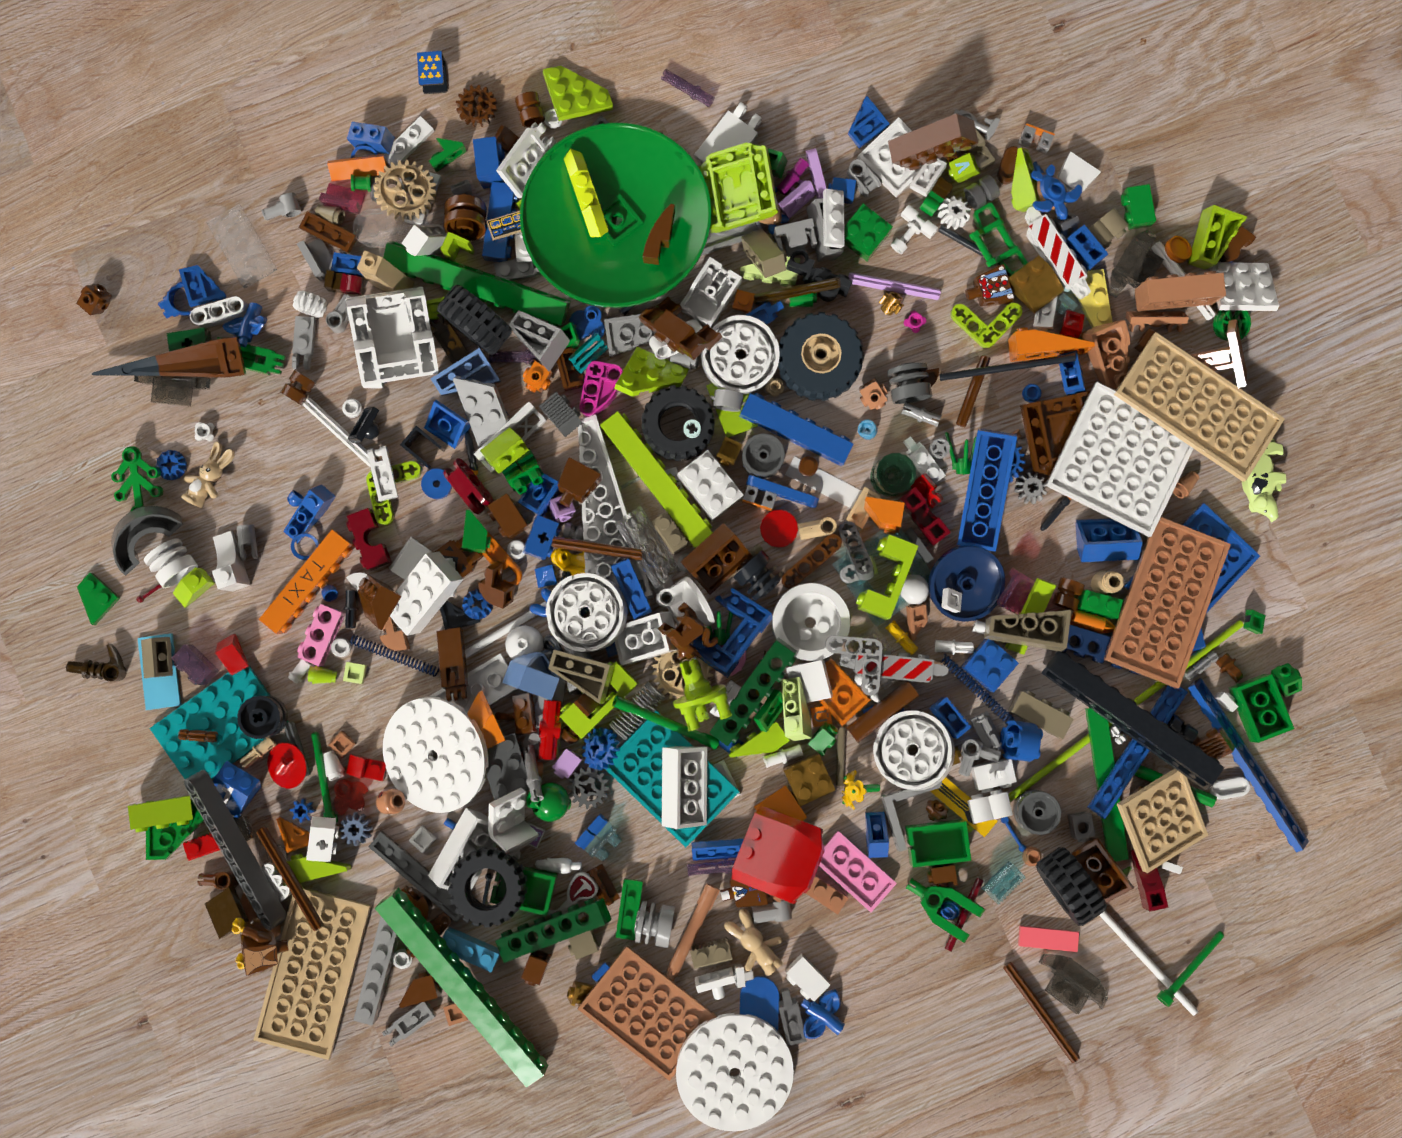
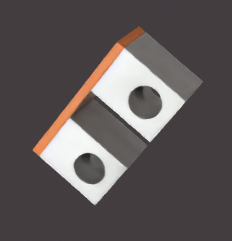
M1026 123L1018 144L1029 147L1034 134L1041 137L1036 150L1046 154L1055 134Z
M748 485L742 503L771 512L777 494L766 491L762 504L759 505L754 503L759 488ZM753 490L754 495H749L748 491ZM771 496L773 500L768 501L766 497Z

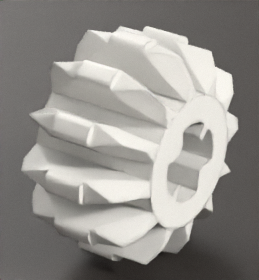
M955 196L950 199L947 198L938 208L940 211L938 217L942 218L941 224H947V229L951 226L954 230L958 227H963L970 219L969 213L971 209L966 207L968 202H961L962 197L958 198V200H956Z
M303 290L298 291L293 300V307L296 310L317 318L323 317L327 308V301L324 298Z

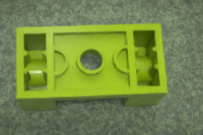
M890 534L880 539L876 549L879 550L878 556L898 563L891 574L894 578L885 589L884 594L887 596L869 589L859 593L856 600L858 610L884 620L891 619L918 545Z
M610 661L608 663L614 666L610 684L616 689L617 693L612 692L605 699L607 703L603 707L601 705L598 706L591 713L593 717H587L571 702L567 703L560 710L563 714L559 717L581 739L615 708L612 706V703L617 695L625 698L639 684L618 661L614 663Z

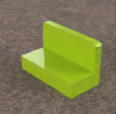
M450 232L447 233L440 248L446 259L455 261L460 249L471 254L475 252L469 240Z

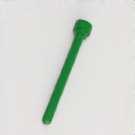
M313 732L311 737L325 811L323 817L336 818V822H339L338 815L335 814V810H332L320 736L318 732Z
M1218 931L1168 989L1161 990L1156 997L1161 1003L1170 1007L1174 1002V994L1224 938L1222 931Z

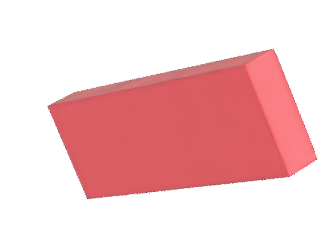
M1019 926V946L1078 952V931Z

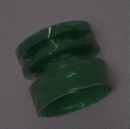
M890 453L874 464L870 472V482L874 490L886 497L896 496L908 490L914 484L916 478V468L913 461L901 453ZM893 473V478L888 479L889 474Z

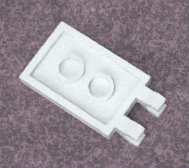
M740 102L733 114L729 110L695 152L694 157L701 163H704L706 157L711 153L746 142L752 143L758 136V132L755 129L762 122V118L755 114L748 125L740 119L746 113L747 106Z
M534 122L530 128H527L496 170L517 198H522L527 180L538 161L557 143L553 137L548 139L545 136L540 140V136L546 131L543 123H540L538 126Z

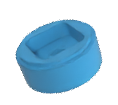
M869 419L860 422L857 429L859 435L866 440L874 438L878 432L877 425Z

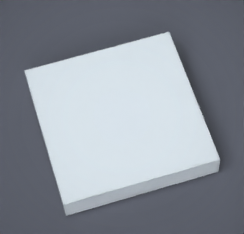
M824 659L786 668L789 679L801 678L806 703L833 697Z

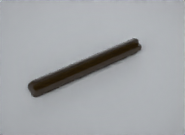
M836 277L755 294L754 300L755 304L758 305L840 288L841 282L840 278Z

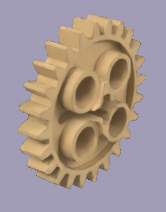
M398 160V165L396 166L393 162H390V169L384 166L385 173L379 171L380 178L375 177L376 184L373 185L375 190L374 197L377 198V205H381V211L387 209V216L393 213L395 220L398 216H401L402 221L405 220L406 216L412 221L413 215L419 219L420 212L426 215L425 208L432 209L430 203H435L434 197L436 196V183H433V176H429V170L423 172V165L417 168L415 161L412 165H409L408 160L405 161V165H402L400 160ZM397 177L401 178L404 189H402L401 183ZM407 177H412V178H414V179L411 180V181H408V180H406L405 178H407ZM395 184L396 187L390 188L388 185ZM405 191H408L409 198L411 199L413 204H410V202L408 201V197ZM421 193L422 196L415 197L414 194ZM399 200L405 201L403 204H397L396 202Z
M677 650L663 654L660 658L654 657L658 664L652 665V667L657 668V671L652 672V675H657L658 677L653 682L660 683L657 689H665L662 695L670 693L669 699H672L674 695L676 699L685 695L684 687L682 686L683 676L679 685L675 686L680 673L677 670L680 667V663H675L672 657ZM692 657L697 658L701 663L703 676L709 681L708 677L714 676L712 673H709V670L713 668L708 666L699 657ZM667 670L675 672L676 676L673 681L666 680L665 672Z

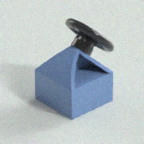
M546 635L543 639V651L525 654L510 661L502 683L552 700L560 678L548 668L553 650L562 652L564 650L553 636Z

